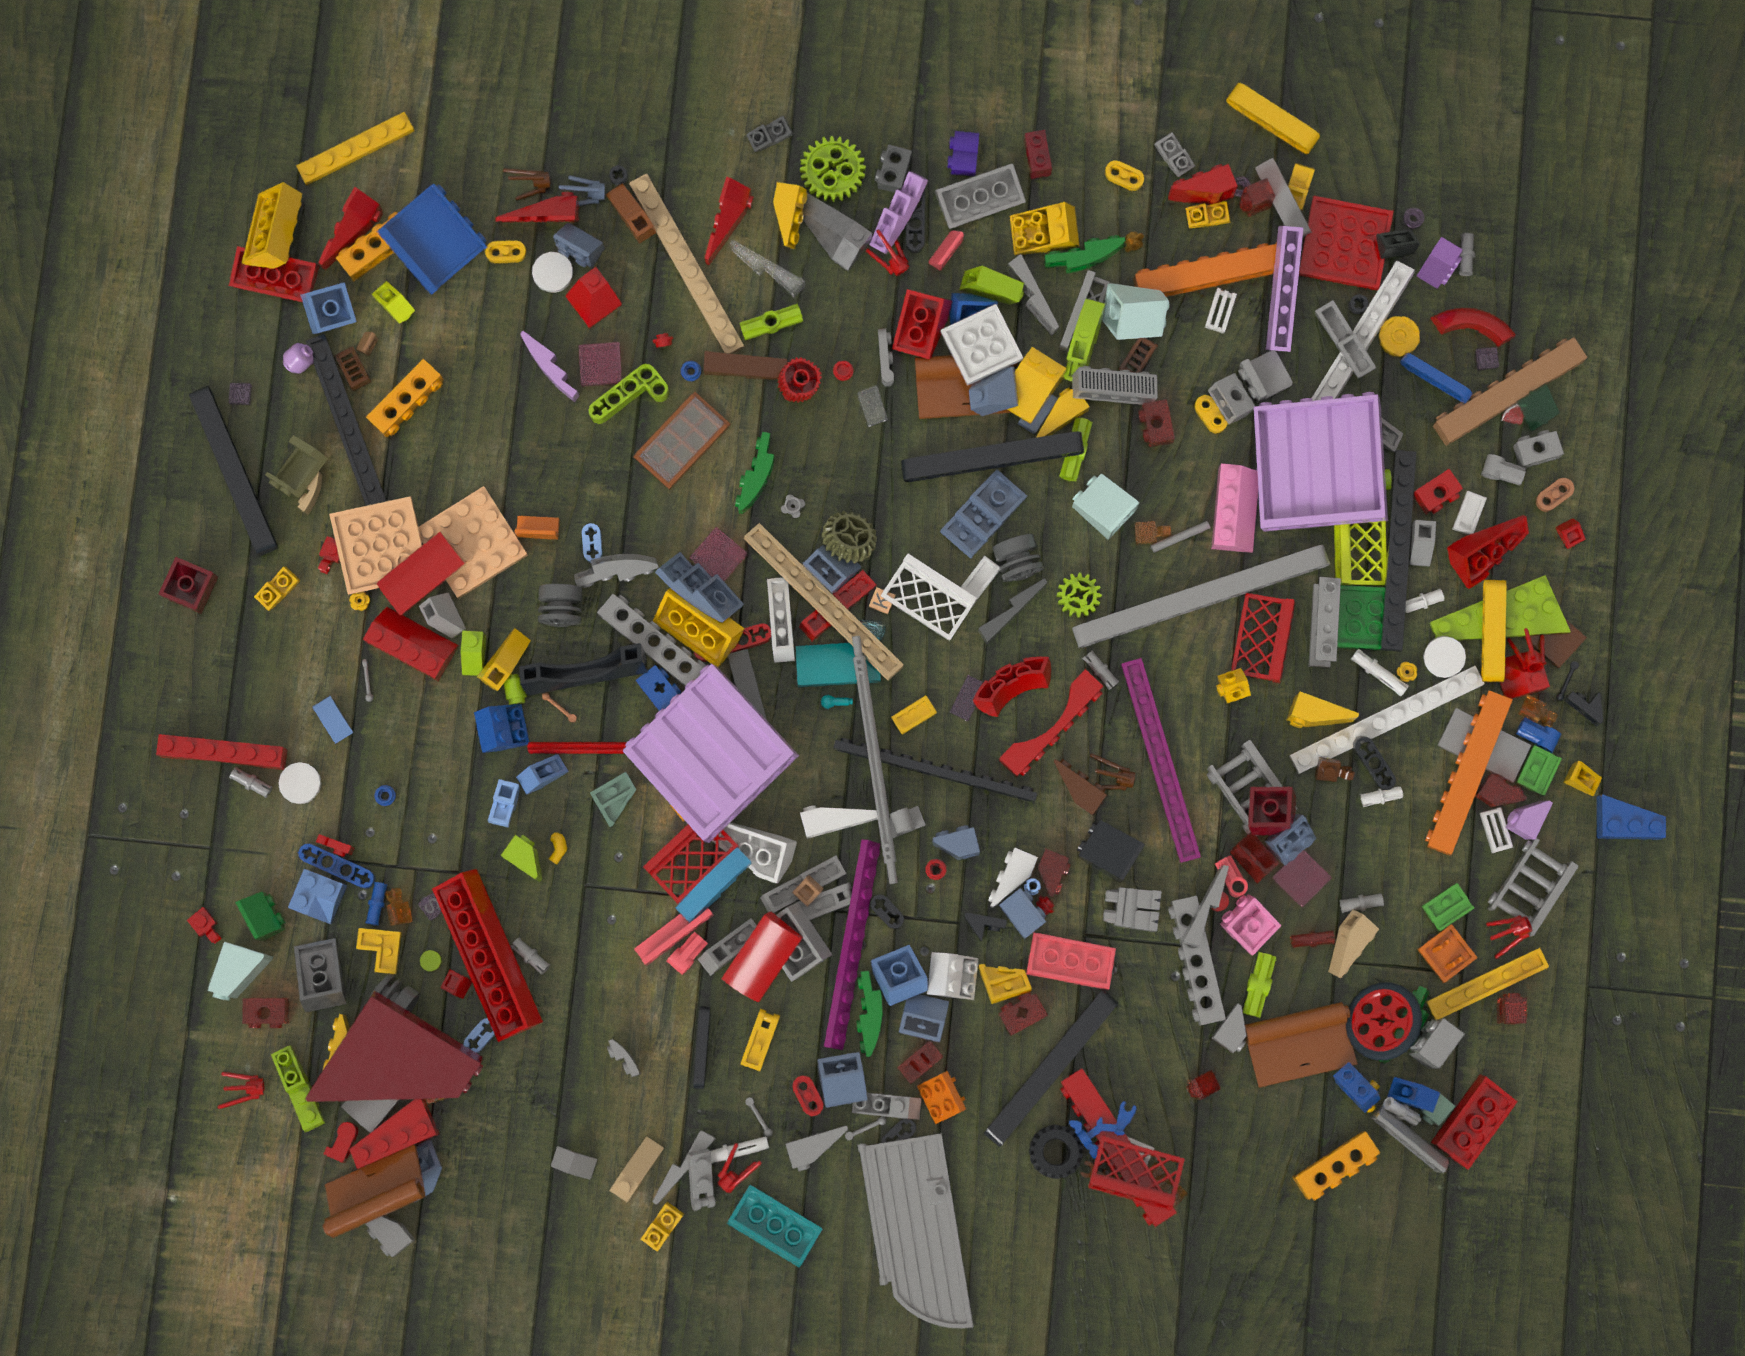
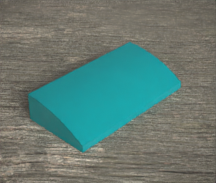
M850 643L796 646L798 687L857 684L853 662L855 657L853 646ZM866 659L869 683L881 682L880 672Z
M749 1185L727 1222L731 1227L799 1268L822 1231L821 1227Z

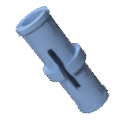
M1034 878L1028 879L1026 881L1027 884H1024V890H1027L1030 895L1038 894V890L1041 889L1039 881ZM1030 884H1034V886H1035V889H1034V890H1031V889H1030V887H1029Z

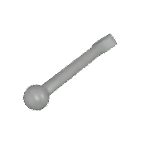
M362 659L367 692L365 699L371 702L373 695L370 690L367 659Z
M747 1098L746 1104L751 1107L765 1130V1136L770 1137L773 1133L772 1130L767 1127L754 1106V1100Z
M880 1117L876 1122H873L854 1132H847L845 1134V1138L847 1140H851L857 1134H860L879 1124L884 1125L886 1123V1119L884 1117Z

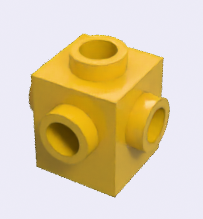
M1241 668L1218 675L1219 684L1216 685L1219 696H1223L1227 703L1251 696L1248 680Z

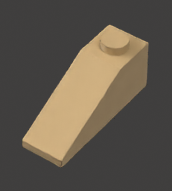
M646 1136L610 1191L624 1201L629 1202L664 1147Z

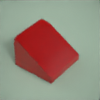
M1573 518L1556 527L1567 549L1586 540L1580 523Z
M450 969L440 988L464 999L472 981Z

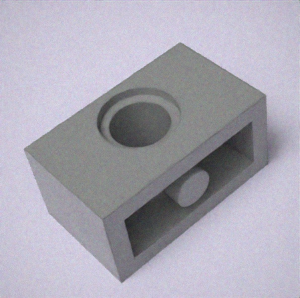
M1235 373L1217 381L1208 389L1228 424L1247 416L1254 410L1255 405L1252 398L1247 394L1241 380L1238 379Z
M1545 430L1537 433L1538 436L1533 438L1527 435L1517 439L1518 442L1515 443L1513 449L1519 466L1527 468L1559 459L1564 453L1557 431L1550 432ZM1533 444L1540 445L1542 452H1536Z

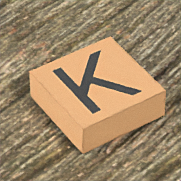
M876 587L869 608L888 615L892 604L881 597L884 590ZM887 593L888 596L895 599V594Z

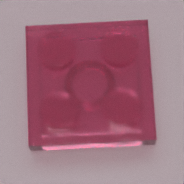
M619 342L579 345L582 387L618 384L622 380Z
M715 527L689 558L695 564L699 563L711 577L718 574L725 581L748 553L720 529Z
M1305 850L1299 853L1293 861H1290L1286 866L1284 865L1272 877L1301 908L1332 878Z

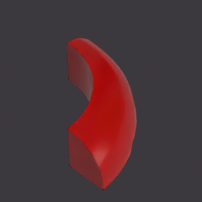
M1455 308L1438 313L1430 318L1441 335L1458 329H1474L1491 339L1497 347H1500L1516 336L1513 330L1500 318L1479 309Z
M1049 657L1023 659L1024 662L1012 666L1008 664L996 671L995 676L989 681L985 680L974 696V704L982 712L998 717L1002 708L1015 696L1032 689L1049 688L1051 679Z

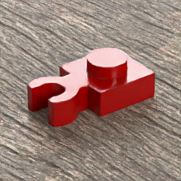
M320 834L317 837V843L333 848V853L345 857L346 854H353L354 847Z

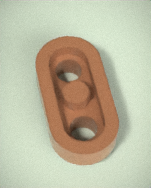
M1567 478L1558 479L1536 497L1537 507L1544 512L1553 510L1573 494L1574 484ZM1559 487H1564L1565 493H1561ZM1544 498L1549 500V505L1543 503Z

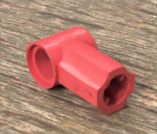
M1232 856L1225 857L1215 863L1217 869L1223 865L1229 866L1225 880L1229 894L1235 898L1244 896L1248 889V884L1242 877ZM1239 882L1243 885L1244 890L1237 893L1233 890L1232 884Z
M694 931L685 943L672 953L666 962L683 975L695 962L694 959L708 943Z

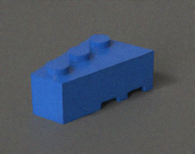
M1605 795L1596 797L1598 839L1660 840L1666 838L1665 816Z

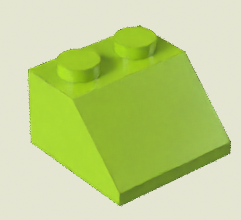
M515 835L501 856L535 880L541 882L542 874L538 851L533 847L535 843L524 835L520 838Z

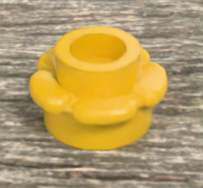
M364 591L353 593L350 596V605L354 610L363 611L368 607L370 597Z
M1403 662L1397 669V675L1400 676L1403 682L1413 681L1417 677V667L1413 663Z

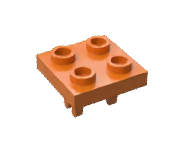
M1452 924L1417 949L1442 983L1447 982L1477 959V956Z
M948 1071L917 1086L935 1124L966 1110L962 1102L966 1099L964 1096L960 1098L953 1083L956 1079L955 1077L951 1078Z

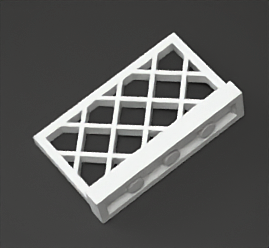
M910 554L906 555L903 563L881 594L882 598L949 641L977 602L975 596ZM905 568L912 573L913 580L901 583L900 574ZM925 581L929 584L930 592L919 594L916 583ZM914 584L916 595L904 597L902 586ZM900 586L901 598L893 599L887 595L891 588ZM944 593L948 603L936 605L934 594ZM931 595L933 606L922 608L919 597ZM917 598L919 609H908L905 600ZM961 604L966 609L962 615L953 616L951 605ZM949 606L951 617L939 619L937 608ZM934 609L936 620H925L922 611ZM952 620L953 629L949 634L941 630L940 622Z

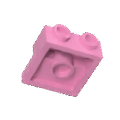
M1248 894L1237 900V907L1233 911H1227L1222 916L1223 921L1220 925L1253 956L1281 925L1255 897Z

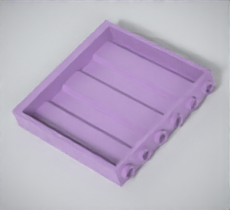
M1366 392L1362 393V396L1354 397L1353 394H1345L1337 399H1333L1332 396H1325L1317 401L1305 398L1297 403L1285 400L1280 401V404L1276 405L1264 402L1254 407L1260 525L1263 531L1388 521L1381 403L1378 394Z
M713 664L705 666L700 671L701 675L696 680L688 682L685 690L681 694L675 695L670 701L671 704L666 709H661L651 723L644 725L640 730L641 733L636 738H631L623 750L627 757L699 837L708 843L799 756L726 675Z

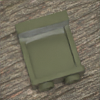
M293 435L288 442L295 446L296 449L276 476L269 472L265 476L270 479L269 484L289 497L293 494L299 498L328 458L316 448Z

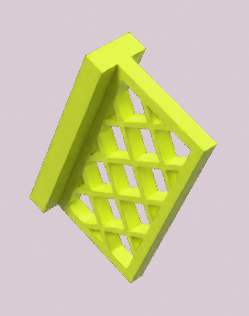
M1386 521L1370 522L1372 526L1366 532L1357 523L1352 524L1351 527L1350 524L1334 525L1335 578H1341L1340 585L1385 586L1387 564ZM1354 527L1362 534L1357 541L1350 536V531ZM1373 528L1380 533V538L1377 542L1368 535ZM1364 537L1373 545L1367 552L1358 544ZM1354 547L1363 555L1357 562L1351 557V550ZM1374 548L1380 552V559L1377 562L1368 555ZM1364 558L1373 565L1368 572L1359 565ZM1355 567L1364 575L1360 580H1351V571ZM1375 568L1381 573V581H1374L1369 575Z

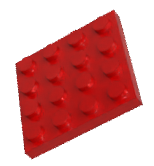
M1313 196L1308 219L1311 233L1305 236L1299 275L1378 291L1385 258L1381 259L1379 255L1376 235L1390 232L1393 211Z

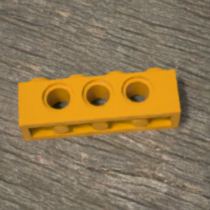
M398 212L392 213L383 224L374 226L371 230L372 232L368 235L359 237L350 248H344L339 252V256L336 259L353 282L394 253L376 231ZM375 241H381V245L378 248H372V244ZM358 253H365L361 260H356L355 257Z
M422 359L366 418L386 438L389 435L392 436L399 430V425L404 420L407 421L413 416V411L418 406L421 407L426 403L428 395L432 391L436 392L442 386L444 379L429 363ZM418 382H426L424 388L416 389ZM411 396L409 403H402L403 397ZM390 411H397V415L394 418L387 417Z
M1362 1131L1293 1176V1179L1306 1199L1310 1200L1312 1198L1316 1200L1324 1195L1323 1190L1329 1186L1333 1189L1341 1184V1179L1346 1175L1351 1177L1360 1171L1358 1167L1364 1163L1368 1166L1377 1160L1376 1156L1380 1152L1367 1132ZM1354 1149L1360 1153V1158L1356 1162L1350 1158V1153ZM1336 1161H1340L1343 1166L1339 1173H1335L1332 1169V1165ZM1319 1172L1325 1176V1181L1321 1185L1315 1182V1175Z

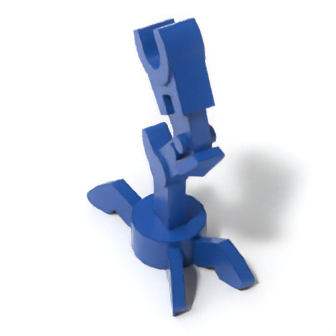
M1123 1101L1120 1105L1116 1124H1103V1119L1099 1118L1096 1127L1087 1133L1082 1128L1081 1122L1069 1121V1124L1075 1129V1133L1086 1149L1090 1150V1155L1096 1159L1098 1147L1092 1144L1091 1139L1102 1131L1124 1135L1125 1132L1123 1130L1131 1123L1137 1111L1135 1105H1133L1130 1112H1126V1102Z

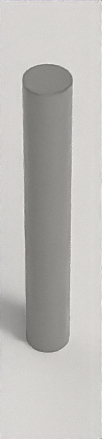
M1205 521L1150 545L1153 553L1210 529L1208 521Z

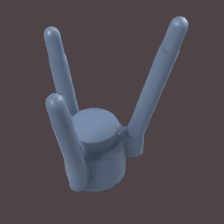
M569 176L570 180L589 184L588 187L559 185V189L588 192V197H592V199L579 201V206L591 203L599 204V200H604V184L599 183V181Z

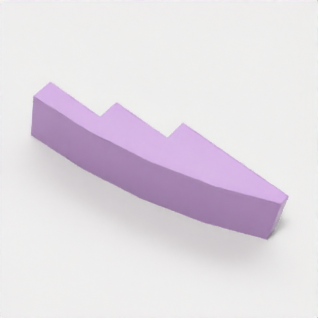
M908 172L902 189L896 190L890 207L884 208L870 246L887 254L888 250L876 231L879 229L892 247L917 206L928 182L927 179L914 172Z
M522 331L520 334L541 370L560 391L575 402L579 394L574 388L565 383L568 376L566 372L554 364L557 360L555 354Z

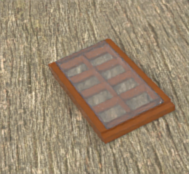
M694 392L633 457L670 490L731 424Z

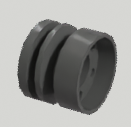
M1033 534L1017 536L993 547L996 561L1007 562L999 567L1000 572H1006L1002 575L1003 582L1023 580L1044 569L1042 562L1035 563L1041 559V556L1038 554L1030 555L1031 552L1037 549Z
M546 584L539 586L538 600L548 604L538 608V612L543 614L538 616L539 623L554 627H568L581 624V617L575 615L581 614L582 610L572 605L582 602V587L568 584Z
M388 974L374 990L407 1011L412 1012L421 993L409 985L400 992L402 981L399 979L395 981V976Z

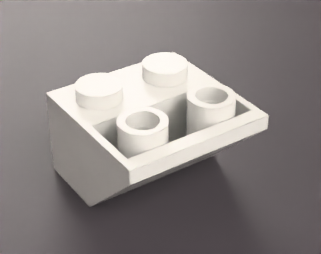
M932 952L927 994L974 1000L979 958Z

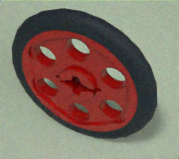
M1391 982L1377 983L1365 988L1353 999L1349 1006L1350 1018H1347L1345 1026L1347 1037L1358 1053L1374 1060H1390L1405 1053L1415 1043L1422 1027V1012L1416 997L1407 988ZM1390 995L1392 997L1391 1004L1383 1006V998ZM1366 1004L1373 1005V1010L1370 1014H1364L1363 1012ZM1401 1008H1407L1408 1010L1404 1018L1398 1017V1011ZM1385 1016V1018L1390 1022H1385L1382 1026V1024L1377 1021L1383 1020ZM1364 1024H1368L1370 1028L1369 1032L1365 1035H1361L1360 1027ZM1399 1028H1403V1037L1396 1039L1394 1032ZM1383 1036L1385 1038L1384 1045L1376 1047V1039Z

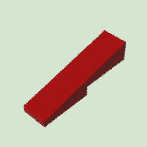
M862 570L836 591L833 596L847 610H850L874 589L876 584ZM815 610L800 623L799 628L813 642L831 624Z

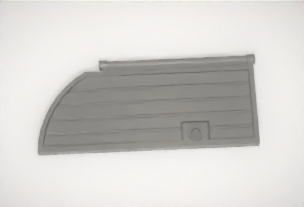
M942 1134L867 1146L866 1144L858 1145L880 1274V1285L889 1284L888 1282L891 1281L894 1298L909 1312L922 1320L949 1328L973 1327Z

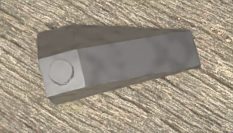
M807 193V201L802 211L804 223L826 250L831 260L846 271H849L871 242L872 233L856 221Z

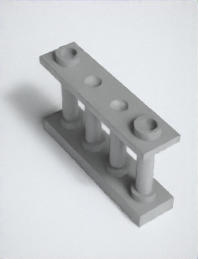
M1319 577V584L1313 585L1309 667L1330 668L1331 661L1336 662L1341 578Z
M1248 740L1241 746L1243 749L1241 754L1217 770L1213 765L1208 767L1207 771L1209 773H1207V776L1213 784L1216 783L1243 821V829L1250 836L1252 833L1248 827L1249 817L1245 813L1249 809L1250 798L1239 804L1233 794L1258 777L1264 779L1266 782L1265 787L1283 786L1252 741ZM1245 760H1251L1255 766L1253 771L1227 787L1221 777Z
M1537 838L1531 841L1528 840L1521 849L1524 853L1498 893L1494 892L1488 900L1490 905L1487 908L1492 911L1498 906L1513 917L1519 915L1522 917L1526 916L1533 930L1529 933L1530 937L1535 935L1579 867L1572 861L1567 864H1560L1536 848L1540 841ZM1531 854L1557 871L1559 876L1555 882H1550L1525 865ZM1519 871L1546 888L1548 893L1544 899H1538L1513 882ZM1510 889L1534 905V909H1536L1534 915L1528 917L1502 900L1506 891Z

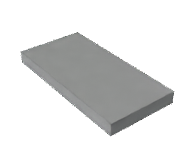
M1455 708L1437 746L1457 756L1460 752L1464 753L1467 745H1464L1463 742L1467 732L1471 734L1474 728L1471 725L1473 716ZM1501 730L1485 770L1513 783L1531 745Z

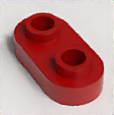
M807 1076L797 1077L793 1082V1091L803 1111L809 1116L820 1114L823 1110V1101L813 1081ZM802 1082L807 1084V1089L804 1091L799 1088ZM811 1101L817 1103V1107L814 1110L809 1108Z

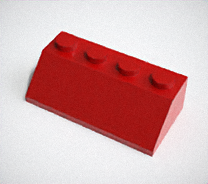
M388 607L375 618L363 638L371 646L438 682L459 646L403 615L400 616L398 612Z

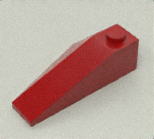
M727 176L719 199V209L721 212L717 213L714 219V229L716 230L710 235L705 255V263L707 265L712 263L746 215L747 209L752 207L754 201L750 188Z
M354 187L342 209L345 212L343 219L335 224L334 239L330 238L318 262L325 270L337 260L336 257L339 256L338 254L341 250L354 245L359 237L365 235L382 218L383 209L380 204L356 187Z

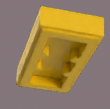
M925 695L893 715L891 719L903 735L937 714V711Z

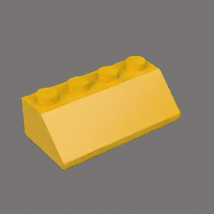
M282 182L258 194L242 260L243 264L274 269L288 261L289 248L293 241V231L297 224L298 210L301 207L302 193Z
M671 588L665 592L653 619V622L718 668L736 646L744 630L742 626L731 618H727L721 623L704 614Z

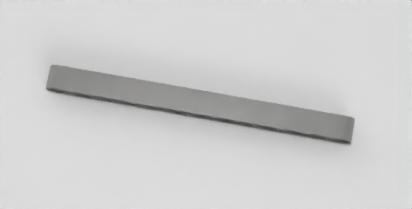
M1318 545L1073 627L1072 630L1078 647L1083 648L1330 565L1324 545Z

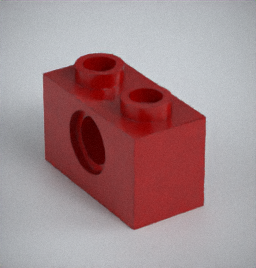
M1448 469L1417 489L1413 497L1425 515L1430 512L1435 514L1444 508L1442 504L1446 501L1452 503L1460 497L1459 493L1463 488L1451 470ZM1434 490H1441L1443 498L1436 497Z

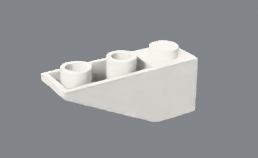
M1014 848L1013 852L1008 851L1004 861L1008 865L1005 871H1000L996 882L1000 883L997 891L993 889L988 901L992 902L991 908H994L1029 879L1038 857Z

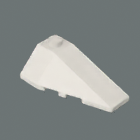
M730 822L723 830L736 842L739 849L751 861L752 864L748 868L759 878L779 883L792 862L797 841ZM719 841V847L725 852L732 847L729 841Z

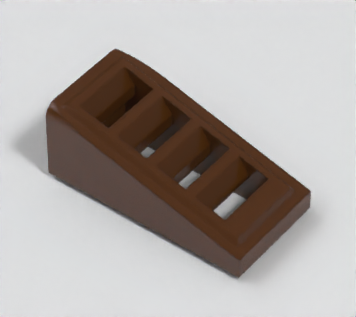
M1138 338L1119 367V370H1129L1132 373L1142 372L1159 345L1148 338ZM1143 343L1151 349L1147 351L1146 349L1142 348L1140 344ZM1136 350H1139L1142 353H1144L1146 357L1143 358L1136 354ZM1132 356H1133L1134 358L1138 359V360L1141 361L1142 363H1141L1140 365H1138L1137 363L1133 362V361L1130 360V359H1131ZM1129 363L1130 365L1135 367L1137 371L1134 372L1126 367V365Z
M353 346L335 355L353 391L372 382ZM352 353L353 357L342 361L341 358ZM353 361H356L355 364L349 366L348 368L345 367V365ZM357 367L360 368V369L357 370L356 372H354V373H352V374L349 375V373H348L349 371H351V370H353V369H355V368H357ZM361 373L363 374L362 377H360V378H358V379H356V380H354V381L352 380L353 377H355V376H357V375H359V374H361Z

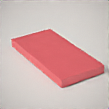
M1034 932L1026 974L1109 990L1116 948Z

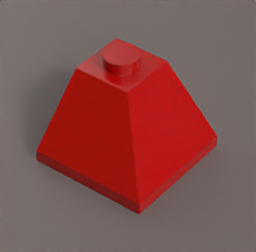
M597 267L582 276L565 295L589 329L622 305Z
M1527 652L1521 653L1523 658H1525ZM1516 655L1505 658L1504 682H1499L1503 696L1514 699L1543 691L1550 687L1544 667L1540 671L1529 672L1527 669H1523L1522 663Z

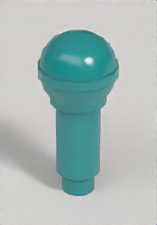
M824 695L821 699V705L826 709L853 704V698L849 697L834 698L831 695Z

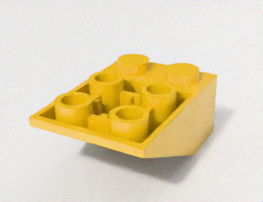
M1066 202L1010 216L1014 255L1062 251L1079 246L1075 207Z

